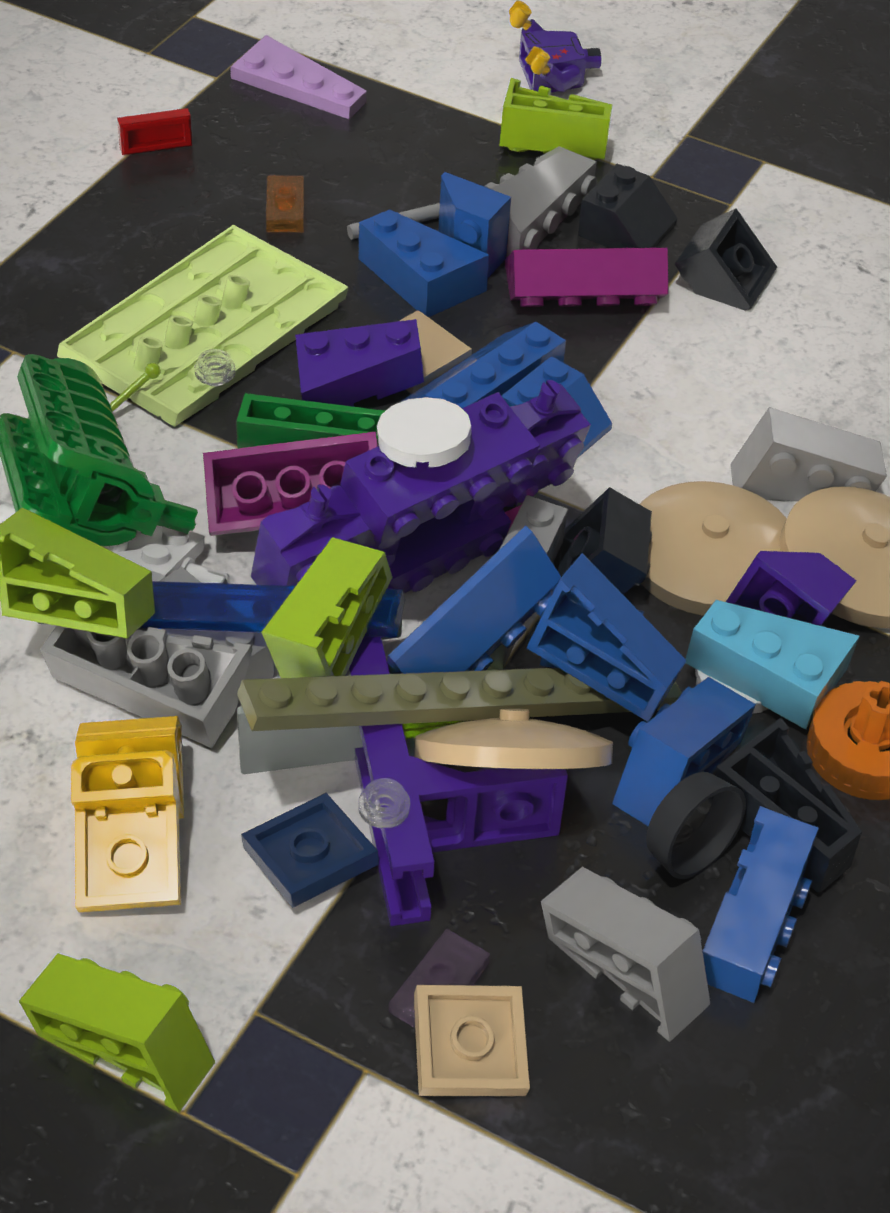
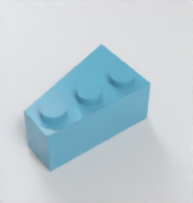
M715 600L693 629L686 655V664L761 702L762 706L806 729L812 721L815 708L827 692L835 688L848 669L860 636Z

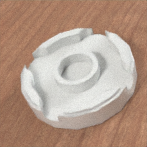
M428 397L407 399L392 405L381 414L377 424L378 444L380 450L390 460L401 465L417 467L416 462H429V467H439L457 460L468 450L471 423L468 414L461 407L444 399Z

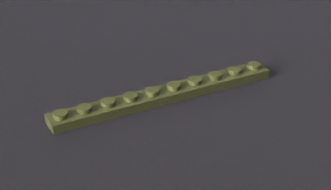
M560 668L247 679L241 681L237 692L251 731L482 720L499 718L500 709L529 710V717L631 712ZM676 682L657 711L666 703L669 705L674 703L682 694Z

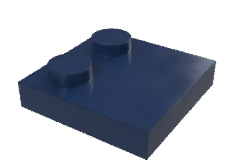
M327 793L241 834L245 851L292 908L379 865L378 850Z

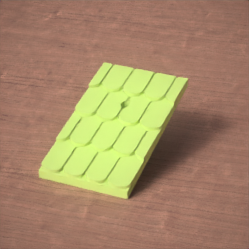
M232 225L59 343L57 357L71 358L87 364L96 372L102 384L119 394L145 373L147 364H158L161 369L159 377L149 379L129 398H131L132 402L157 417L161 416L162 420L175 427L217 400L219 393L252 373L257 364L296 340L295 334H303L306 328L336 310L339 303L346 299L349 287L243 229Z

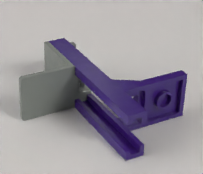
M400 601L380 602L345 676L390 674L382 640L399 638L402 634V605ZM242 706L237 708L239 760L242 774L355 760L372 843L378 850L379 865L377 866L390 926L430 921L431 903L425 878L433 877L434 858L432 853L559 835L568 776L566 769L483 768L478 771L464 773L409 756L402 724L251 731ZM448 798L446 820L440 821L423 815L420 802Z

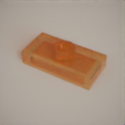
M267 176L266 232H304V176Z

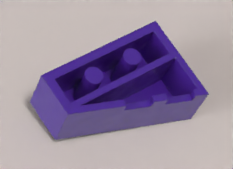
M416 319L295 334L301 395L304 401L354 407L353 403L375 395L377 400L424 382L421 346Z

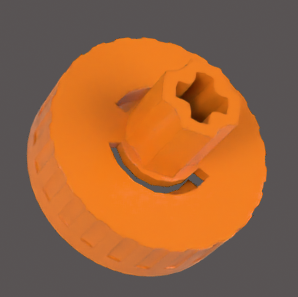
M856 681L839 685V687L828 691L815 708L807 735V753L813 761L812 765L826 782L846 794L869 800L890 799V751L880 752V750H886L890 747V683L884 681L879 683ZM849 729H850V734H851L853 740L857 743V745L848 737V731H849Z

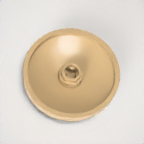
M694 481L660 489L640 503V505L652 511L650 527L652 539L649 544L648 553L650 569L641 585L656 598L668 605L689 613L705 615L715 600L726 602L760 551H780V534L787 518L779 509L764 498L734 485L711 481Z
M843 486L824 488L806 495L789 512L780 534V551L813 552L824 555L857 580L832 614L868 627L890 628V497L872 490Z
M500 709L499 718L460 722L415 736L414 757L427 762L449 765L511 769H574L612 764L613 756L612 741L568 725L529 719V710Z

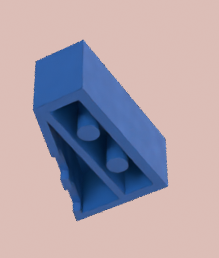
M387 210L359 222V260L413 308L419 310L427 317H431L487 291L489 254L392 210Z
M583 553L560 578L527 646V649L647 722L650 721L670 692L687 661Z
M761 806L754 820L755 824L747 850H742L737 866H739L729 892L725 893L703 949L707 984L752 1003L755 1002L762 984L771 988L782 959L775 956L774 952L777 945L787 948L797 922V918L789 916L792 907L795 906L802 909L805 904L812 880L804 878V874L818 832V827Z

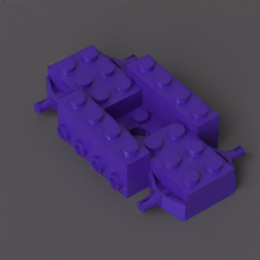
M547 380L546 383H542L539 395L523 404L510 407L500 393L497 392L462 408L468 414L471 423L470 445L468 450L455 461L439 467H429V462H416L417 467H407L390 460L380 450L379 446L347 460L340 485L332 486L330 489L325 485H317V489L314 486L311 490L309 502L294 509L271 514L260 522L251 578L269 604H272L276 611H278L317 556L322 552L330 539L334 537L385 552L392 574L390 584L381 602L395 601L398 596L410 590L419 592L430 585L435 578L447 572L455 574L465 568L471 560L481 555L485 557L494 555L505 539L512 522L503 511V508L506 506L514 507V504L517 505L518 502L523 503L527 495L533 497L539 490L551 484L559 486L573 475L574 465L579 453L584 448L583 443L591 426L581 413L579 405L562 384H558L553 380Z

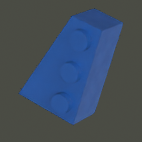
M707 677L694 688L687 687L678 700L671 705L664 704L654 718L647 723L641 721L633 730L628 741V746L632 747L612 804L646 826H649L651 818L661 801L678 783L695 773L708 772L713 774L716 771V767L724 762L743 739L756 704L710 677Z

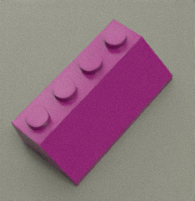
M668 248L513 250L505 259L510 301H520L521 307L544 306L543 300H558L561 307L581 306L582 300L596 299L597 306L620 305L619 299H634V305L647 306L656 305L657 299L668 295Z
M376 432L203 453L210 536L259 530L260 522L267 516L294 509L309 502L311 490L314 486L317 489V485H325L330 489L332 486L340 485L345 462L379 446Z

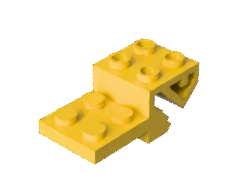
M178 716L80 723L75 740L77 758L71 765V803L75 808V908L78 912L181 905L179 819L184 818L182 725Z

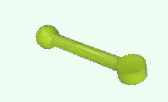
M147 364L145 373L110 403L112 412L149 379L159 377L161 369L158 364Z

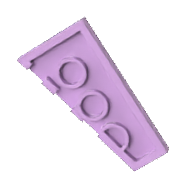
M267 35L231 66V79L350 119L366 103V90Z

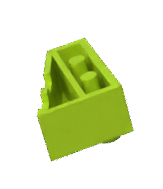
M510 79L503 105L499 146L508 147L516 152L536 150L543 151L544 154L560 146L592 160L597 158L605 159L612 104L574 94L569 95V100L550 95L551 88L540 86L537 92L520 87L521 80Z
M23 507L0 524V602L2 616L128 639L155 614L152 571Z
M334 537L330 539L262 631L280 678L346 675L392 579L385 552Z
M57 953L19 1000L38 1036L93 1066L99 1058H102L124 1070L125 1073L121 1077L122 1082L137 1089L142 1081L164 1092L166 1096L164 1100L165 1105L179 1113L215 1064L207 1043L189 1009L188 998L179 989L169 984L159 986L143 981L128 971L118 973L100 967L88 958L78 960Z

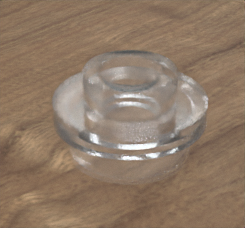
M210 349L202 352L194 366L196 378L210 386L226 384L234 378L236 373L235 363L230 355L220 349Z
M388 778L376 779L370 782L359 796V814L366 823L377 828L398 826L409 815V795L403 786L395 780Z

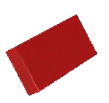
M188 108L117 118L119 145L122 155L192 145L191 115Z

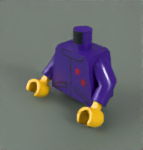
M517 0L509 10L510 23L515 28L522 27L519 62L530 90L538 92L539 87L544 86L551 88V93L580 88L584 84L585 69L601 67L600 48L583 49L577 34L571 31L544 30L534 19L528 20L532 13L531 9L524 2Z

